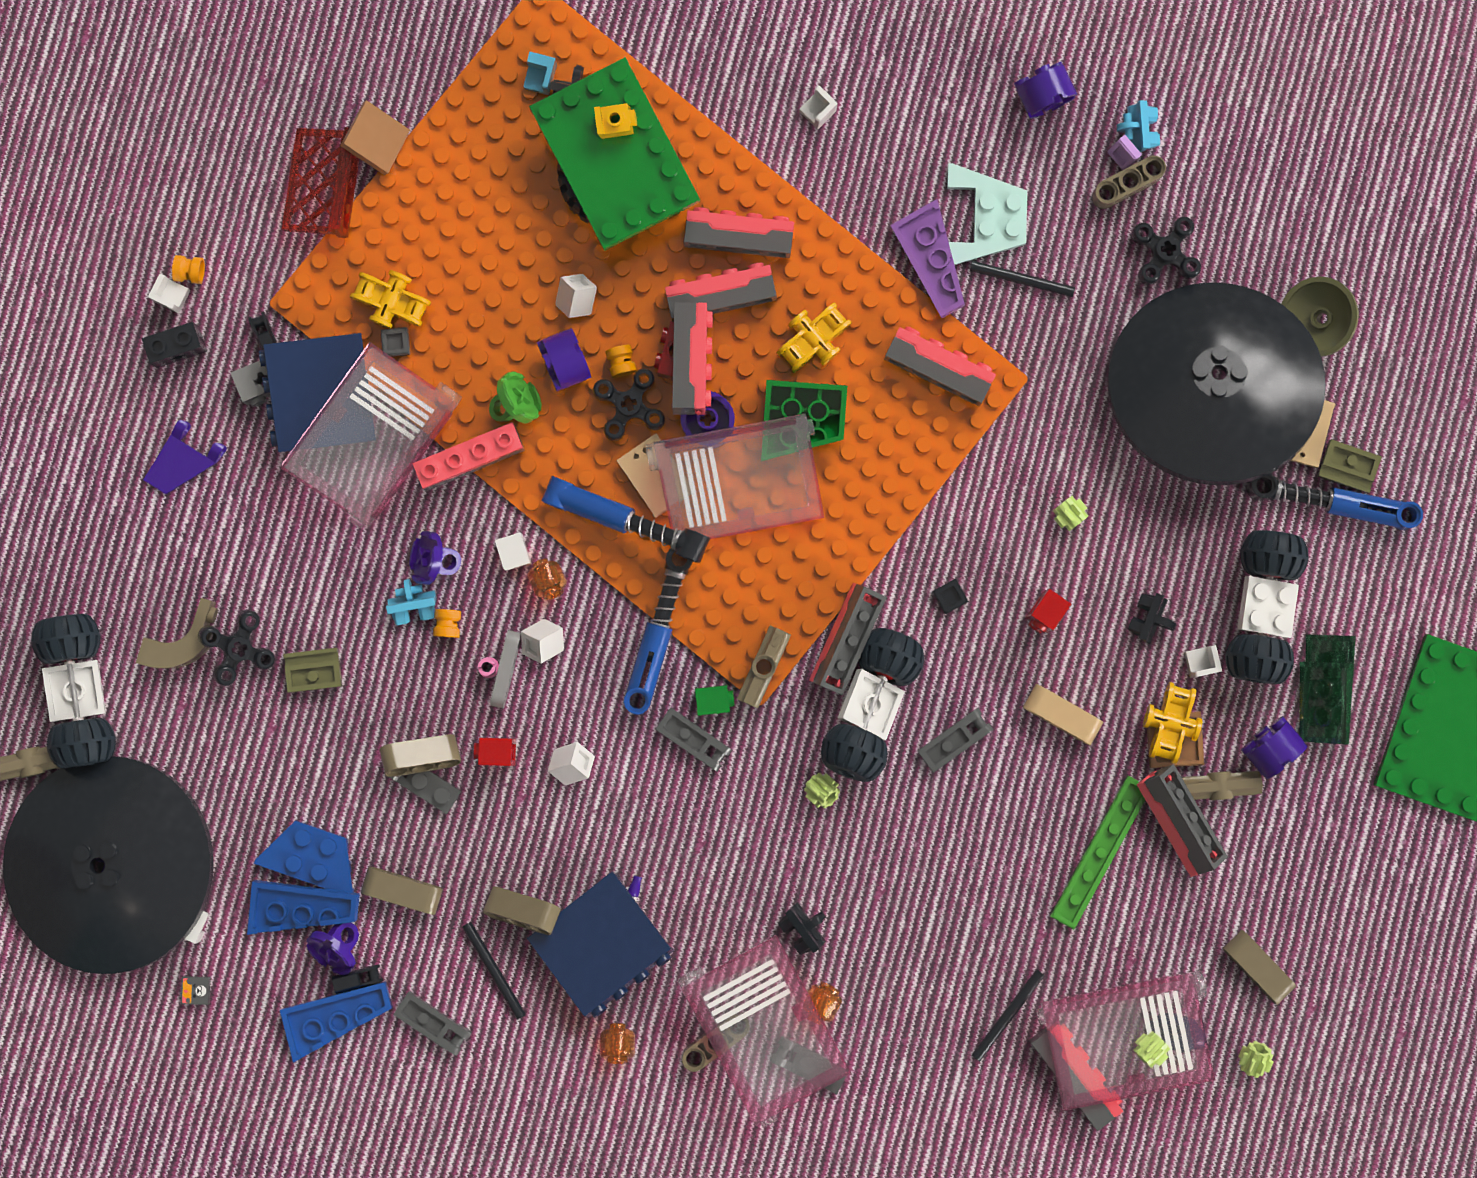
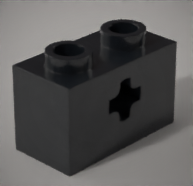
M194 322L141 338L149 363L156 368L207 352L200 327Z

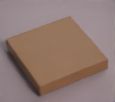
M366 100L362 103L340 146L383 175L389 173L410 129Z
M1201 711L1191 712L1189 718H1201ZM1151 726L1147 728L1148 754L1156 728ZM1202 727L1196 742L1191 741L1190 737L1184 736L1178 762L1174 764L1175 767L1204 765ZM1161 747V749L1170 751L1168 748ZM1158 756L1154 758L1149 757V768L1173 765L1169 759Z

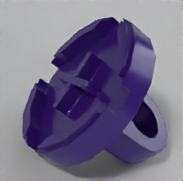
M422 531L420 533L421 538H416L410 552L409 566L410 569L414 570L415 575H411V577L417 584L430 585L435 581L438 574L452 575L460 569L462 560L460 554L456 550L443 547L441 538L436 532ZM450 554L452 556V563L449 567L444 568L442 560L446 555Z
M352 922L335 924L328 933L314 931L306 940L307 950L322 966L326 967L329 964L334 967L331 970L334 973L341 975L349 974L356 964L355 958L350 951L358 941L359 932L356 925ZM344 928L348 931V938L345 942L341 939V932Z

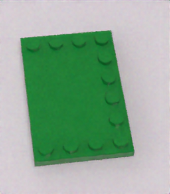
M626 57L529 106L604 251L700 202L694 186ZM627 103L631 110H635L637 126H633L634 134L602 139L597 134L594 107ZM619 115L611 117V123H617L620 120Z
M1424 634L1373 786L1477 822V651L1429 634Z

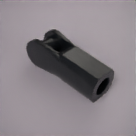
M264 311L258 317H248L260 350H264L263 344L277 343ZM265 325L267 331L259 334L257 328Z
M380 964L353 970L349 974L332 976L335 993L339 994L384 981L383 978H380L378 971ZM367 971L370 981L363 982L361 973Z

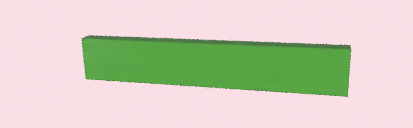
M1129 775L1124 779L1050 914V917L1073 930L1077 926L1145 802V798L1137 786L1139 781Z

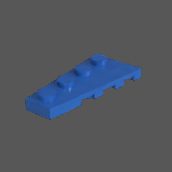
M254 880L251 886L247 935L355 922L358 917L360 893Z
M386 981L280 1009L293 1063L390 1010L393 1006Z

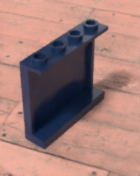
M361 333L263 344L264 350H259L260 366H266L267 377H262L264 394L270 393L271 404H266L268 420L274 421L275 431H270L272 447H277L278 452L376 440L372 412L349 397L353 393L371 406V402L354 390L357 386L369 394V390L359 384L361 379L368 383V379L364 377L367 372Z
M613 871L560 912L551 935L534 932L527 938L584 1017L588 1018L591 1016L596 1018L606 1011L607 1007L605 1005L612 999L618 1001L629 992L627 988L631 984L643 982L650 976L648 972L656 965L661 967L672 958L670 954L675 951L669 946L623 885L620 877Z

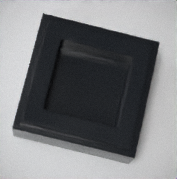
M956 578L932 591L944 615L969 602Z

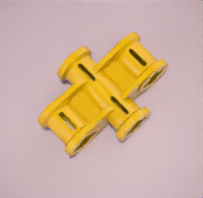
M390 270V278L388 283L371 275L360 272L359 283L355 292L351 293L350 298L376 308L374 315H371L369 318L370 321L391 329V321L393 316L410 324L421 327V318L426 307L430 306L431 301L405 291L407 284H410L412 281L411 278Z
M835 302L828 306L813 321L807 316L808 312L804 310L788 324L789 328H794L798 334L787 341L776 353L779 356L782 355L792 366L791 370L793 373L802 368L816 354L821 359L820 363L825 365L840 352V348L834 347L831 341L844 332L852 322L846 320L836 309L837 305Z
M1169 682L1164 693L1161 710L1154 708L1152 704L1148 705L1143 720V727L1148 728L1151 726L1156 728L1149 750V757H1162L1176 764L1180 757L1184 736L1190 737L1191 741H1197L1202 727V718H1189L1196 697L1195 688L1188 690L1174 686L1173 682ZM1161 747L1168 748L1170 751L1161 749Z

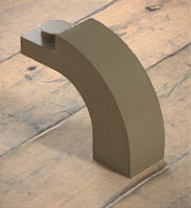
M201 598L190 631L178 641L164 643L143 637L136 663L152 668L174 669L189 665L202 657L210 648L203 646L199 642L198 632L202 627L215 622L218 608H215L217 602ZM210 632V633L207 634V636H206V640H207V641H209V640L212 639V637H213L212 632Z

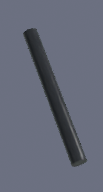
M972 261L970 267L972 272L1073 297L1075 291L1073 286Z
M472 922L462 926L516 1019L518 1020L525 1016V1011Z
M1037 969L972 1053L975 1059L979 1062L982 1060L1045 977L1043 973Z

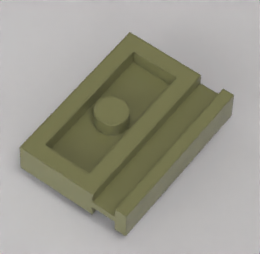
M1331 439L1325 450L1317 477L1368 494L1371 491L1370 488L1372 482H1374L1382 456Z
M329 648L283 654L287 693L342 687L339 649Z

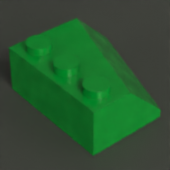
M767 380L761 461L844 440L848 386Z

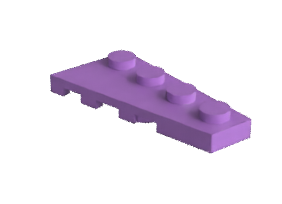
M936 199L890 226L941 318H944L965 306L939 203Z

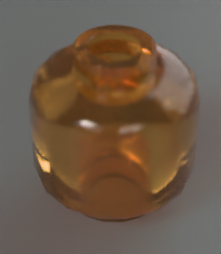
M546 558L540 559L533 563V568L528 572V580L536 596L545 600H552L563 594L567 580L558 562L548 561Z
M822 981L820 985H812L802 1004L804 1010L808 1012L806 1017L817 1024H821L822 1021L831 1022L842 1004V998L839 996L840 991Z
M609 1024V1029H605L600 1033V1056L606 1059V1063L626 1064L628 1059L635 1055V1033L630 1029H626V1024Z

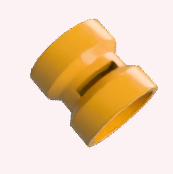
M175 255L172 264L173 281L183 282L184 280H190L191 283L202 284L205 273L204 258L194 257L193 259H187L185 256Z
M631 345L616 346L605 351L607 360L611 362L610 373L612 378L623 377L637 372L636 365L631 359L633 354Z
M435 609L434 618L437 621L436 626L433 628V636L459 638L460 629L457 622L461 620V611Z

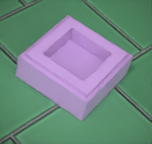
M1126 135L1122 136L1107 151L1122 170L1132 166L1142 155Z

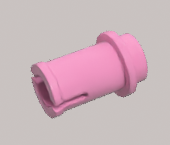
M492 657L483 658L478 664V671L485 678H493L497 675L499 663ZM486 663L493 665L489 672L484 670Z

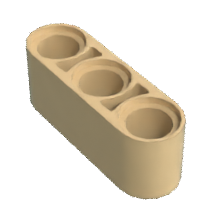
M1035 684L1023 706L1027 711L1091 746L1104 723L1097 717L1038 684Z

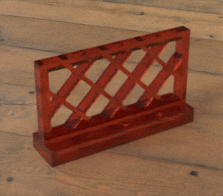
M344 127V130L296 129L282 223L283 231L335 234L338 238H348L359 158L341 146L331 153L325 144L332 138H341V145L350 127ZM303 136H312L318 141L307 151L302 147ZM323 147L329 155L316 165L310 156ZM308 159L314 168L302 177L298 172L299 165ZM333 160L337 164V169L335 173L327 178L321 169ZM319 172L325 181L313 190L307 181ZM305 184L310 193L298 202L295 198V191ZM330 185L333 189V196L323 203L317 195ZM315 197L321 206L309 215L303 206ZM301 209L307 218L298 225L291 224L292 215ZM326 210L330 215L328 226H317L313 220Z

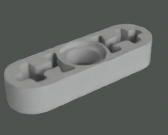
M511 630L507 632L490 706L502 709L505 707L521 643L520 632Z

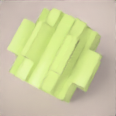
M1071 496L1053 510L1056 514L1054 520L1061 528L1066 527L1070 531L1088 517L1085 512L1087 507L1080 498L1076 501Z
M818 773L807 781L806 788H804V791L807 793L805 797L817 808L820 806L827 808L838 799L840 790L837 787L839 784L827 773L824 776Z
M1152 1031L1148 1035L1143 1033L1135 1041L1138 1046L1133 1051L1150 1068H1153L1155 1064L1161 1066L1169 1058L1166 1053L1170 1048L1156 1033Z
M1257 1041L1250 1042L1247 1047L1243 1046L1238 1056L1240 1058V1069L1248 1076L1251 1075L1255 1078L1263 1076L1264 1072L1269 1073L1274 1063L1271 1060L1273 1057L1271 1048Z

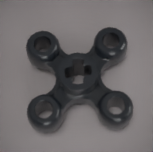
M1179 217L1173 223L1172 232L1167 237L1157 236L1150 224L1139 223L1133 228L1131 235L1133 241L1136 244L1148 246L1152 251V260L1144 264L1138 272V278L1142 284H1155L1160 277L1162 267L1165 265L1175 266L1179 270L1180 275L1185 279H1193L1200 273V261L1194 257L1185 256L1180 249L1181 241L1188 238L1194 231L1195 225L1191 218ZM1180 224L1185 225L1187 231L1181 230ZM1139 231H1144L1146 237L1140 236ZM1164 246L1167 250H1171L1168 256L1166 252H1161ZM1186 265H1191L1193 272L1188 271ZM1150 271L1153 277H1147L1145 272Z
M638 370L633 378V386L626 392L618 391L606 379H601L594 384L593 393L595 397L600 401L612 402L616 407V415L604 426V434L609 440L618 441L622 439L625 434L626 423L632 418L641 419L646 427L653 431L659 430L664 426V413L659 409L647 408L642 402L643 394L651 389L655 382V377L650 370ZM642 376H647L649 381L643 384L639 379ZM603 386L609 388L606 394L599 393V389ZM631 399L632 403H637V405H633L634 410L628 411L627 407L622 408L625 400ZM658 416L660 420L658 423L653 424L650 422V418ZM613 426H617L619 428V432L617 434H611L610 428Z
M246 609L238 614L237 629L231 635H222L217 628L209 625L202 627L198 632V640L203 646L209 648L219 647L223 651V661L213 672L214 680L222 686H229L235 681L236 666L243 660H250L256 667L263 670L269 669L275 662V656L271 650L267 648H254L250 644V634L260 624V617L253 610ZM251 616V622L246 625V618ZM210 632H212V634H213L212 639L209 640V641H207V640H206L207 634L210 633ZM236 642L241 644V647L238 648V653L231 650L235 648L234 643ZM266 654V660L261 663V657ZM224 671H227L228 676L225 679H222V673Z

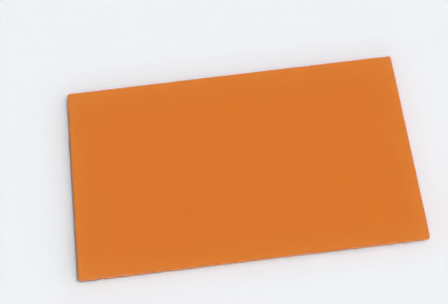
M563 0L520 1L407 136L389 173L383 175L379 171L270 301V306L310 339L361 333L366 372L430 417L427 420L371 381L368 380V384L423 421L425 424L421 427L408 418L444 449L451 448L513 422L525 451L477 470L474 473L652 619H654L656 612L654 608L657 607L659 602L657 597L661 595V584H664L666 578L664 574L666 568H664L666 554L671 547L669 545L663 546L659 541L652 542L646 536L640 537L639 533L636 532L629 533L627 531L626 533H621L592 520L542 502L541 500L551 476L634 508L637 516L642 517L644 515L645 519L652 522L655 520L657 524L663 526L666 524V527L673 530L677 528L683 531L687 528L709 537L710 540L700 564L693 562L689 568L688 575L681 581L683 585L679 587V598H676L674 604L676 609L672 611L671 618L673 621L669 622L670 629H673L672 635L739 690H741L769 626L771 625L791 634L760 705H763L839 613L852 583L861 585L1028 380L1022 371L954 316L949 314L941 318L928 295ZM529 52L556 58L557 68L554 79L567 82L572 81L573 70L576 65L584 67L583 78L626 57L694 186L700 202L604 251L590 223L582 221L578 214H574L562 196L558 182V161L529 107L552 95L553 90H550V94L546 95L524 88L528 71L527 59ZM701 207L709 209V213L720 214L721 210L736 212V216L746 217L748 213L761 214L764 219H773L774 216L788 217L789 221L794 222L790 259L684 247L687 211H693L694 208ZM763 263L764 266L770 265L771 275L777 295L776 301L713 314L712 328H707V338H712V354H707L706 364H712V379L706 380V390H711V392H716L723 396L732 406L735 416L734 429L730 438L721 446L713 448L726 514L725 521L721 519L708 449H705L718 522H714L700 454L701 448L690 443L685 437L681 427V415H673V380L658 377V369H654L657 353L662 354L664 343H660L663 328H669L670 321H672L665 287L670 286L669 283L675 280L684 279L687 283L696 281V277L703 274H711L712 277L722 275V271L737 268L738 271L748 270V266L751 264ZM390 270L401 273L412 279L411 283L407 284L405 291L431 301L430 306L426 307L421 318V327L410 324L395 316L392 318L391 329L408 328L411 355L383 357L381 330L389 328L369 320L370 316L374 315L376 308L350 298L351 293L355 292L359 283L360 272L371 275L388 283L390 278ZM584 274L597 286L592 313L586 316L568 318L555 304L560 277ZM835 302L837 305L836 309L846 320L852 322L844 332L831 341L834 347L840 348V352L825 365L820 363L821 359L816 354L802 368L793 373L791 370L792 366L782 355L779 356L776 353L787 341L798 334L794 328H789L788 324L804 310L808 312L807 316L813 321L828 306ZM906 326L920 332L919 337L927 341L930 338L944 344V349L952 353L954 350H957L967 355L968 361L976 365L978 362H981L991 367V372L996 374L982 404L977 406L884 360L899 327L903 329ZM572 328L587 362L591 378L556 391L537 342ZM631 345L633 352L631 359L635 363L637 371L648 369L655 377L653 387L643 394L642 402L647 408L661 410L665 415V424L661 429L653 431L646 427L641 419L632 418L626 423L623 438L618 441H611L604 434V426L616 415V407L612 402L598 400L593 393V387L597 381L606 379L618 391L626 392L631 389L635 373L612 378L610 373L611 362L607 360L605 353L606 350L616 346ZM673 347L671 348V350H670V352H669V354H670L672 357H673ZM371 366L433 408L432 414L369 371V368ZM514 371L522 374L525 377L523 380L527 384L531 382L540 396L541 411L538 412L539 417L532 422L525 424L515 419L508 422H500L494 420L490 415V402L498 394L497 382L508 372ZM642 376L639 381L644 384L649 381V378ZM767 380L848 386L844 440L761 461ZM603 386L599 389V393L606 394L609 388ZM627 399L622 408L627 407L628 411L634 410L633 405H637V403H632L631 399ZM501 404V406H500V412H501V414L503 415L504 412H505V409H504V407H503L502 404ZM709 414L705 415V419L700 420L705 423V426H710L711 422H715ZM658 416L650 418V422L653 424L658 423L660 420ZM613 426L610 428L611 434H617L619 432V428L617 426ZM654 434H657L675 461V453L680 452L683 471L688 479L683 453L688 451L702 525H697L692 494L688 495L694 522L693 527H689L684 499L654 518L653 513L616 460ZM695 449L697 451L710 518L709 524L705 523L691 451ZM675 553L672 556V562L676 566H683L687 562V559ZM765 659L758 661L756 664V670L762 675L770 673L772 669L771 663Z

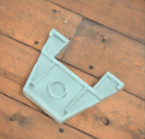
M948 163L947 189L975 191L973 243L949 242L954 265L1024 246L1026 244L1027 190L953 163Z

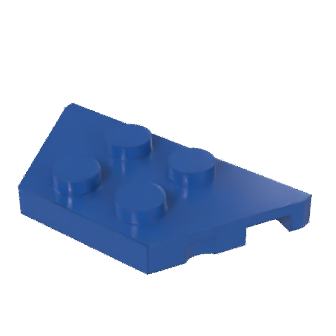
M297 820L254 861L256 865L325 889L354 893L351 878V862L348 854V838Z

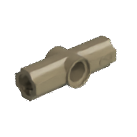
M771 625L769 626L737 700L757 709L759 708L791 634ZM763 659L768 660L772 666L770 673L762 675L756 670L757 662Z
M39 746L16 751V754L0 757V781L17 777L36 776L46 773L45 771L58 769L59 767L50 759L47 747L40 748Z
M1224 771L1207 773L1204 776L1182 777L1194 800L1232 799L1233 796L1262 794L1263 782L1259 771L1237 773Z

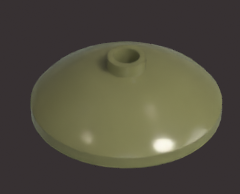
M1312 277L1305 279L1292 287L1281 303L1304 324L1315 341L1321 357L1332 355L1346 346L1353 337L1358 325L1359 311L1354 295L1344 284L1332 278ZM1326 314L1327 321L1322 324L1320 318Z

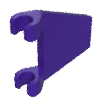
M178 420L169 439L143 480L164 494H168L217 464L225 454L227 447L221 443H214L206 457L181 441L189 432L191 424L184 420Z

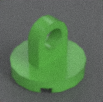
M514 371L508 372L498 380V394L493 397L489 405L490 415L494 420L508 422L515 419L526 424L539 417L538 412L541 411L542 407L540 396L531 382L527 384L523 380L525 377L522 374ZM501 404H502V406H503L504 409H505V412H504L503 415H502L501 412H500V406H501Z

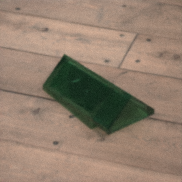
M1306 634V661H1300L1299 735L1304 742L1349 744L1356 636Z

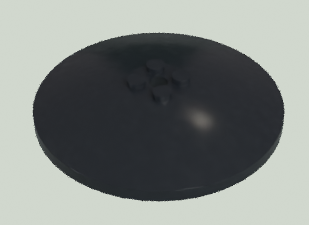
M1192 284L1176 288L1153 299L1142 307L1126 324L1117 339L1109 364L1108 395L1114 418L1127 441L1142 457L1160 470L1177 478L1199 484H1240L1259 479L1281 468L1292 460L1310 439L1318 424L1325 400L1326 381L1322 358L1315 341L1304 324L1290 310L1273 298L1259 291L1235 284ZM1215 369H1221L1226 373V378L1222 380L1215 379L1211 372Z
M111 756L108 761L94 763L93 765L60 768L42 780L25 798L14 816L7 834L3 856V878L8 902L14 917L27 937L42 952L62 965L95 974H116L148 966L160 960L180 945L190 934L204 911L211 890L214 870L213 848L208 826L202 812L188 791L177 780L156 766L141 760ZM97 858H101L105 863V868L101 873L96 872L94 869V862Z

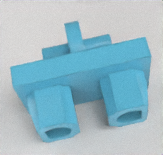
M1144 100L1138 101L1135 105L1128 106L1127 113L1123 114L1124 122L1116 125L1117 132H1125V135L1140 152L1159 146L1160 134L1158 132H1149V124L1157 122L1158 108L1147 106V101Z
M410 579L404 580V588L395 589L396 598L387 600V613L392 614L396 625L409 623L410 615L408 610L418 609L420 620L434 618L437 599L435 590L423 592L422 585L412 586Z

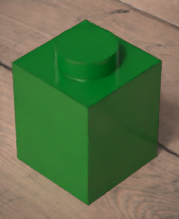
M727 685L695 689L698 716L730 713V707L735 706L733 690L728 691Z

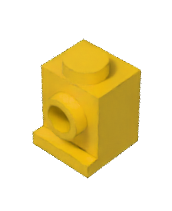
M627 103L594 107L597 134L602 139L634 134L633 126H637L636 113L634 109L631 110ZM619 115L620 120L617 123H611V117Z

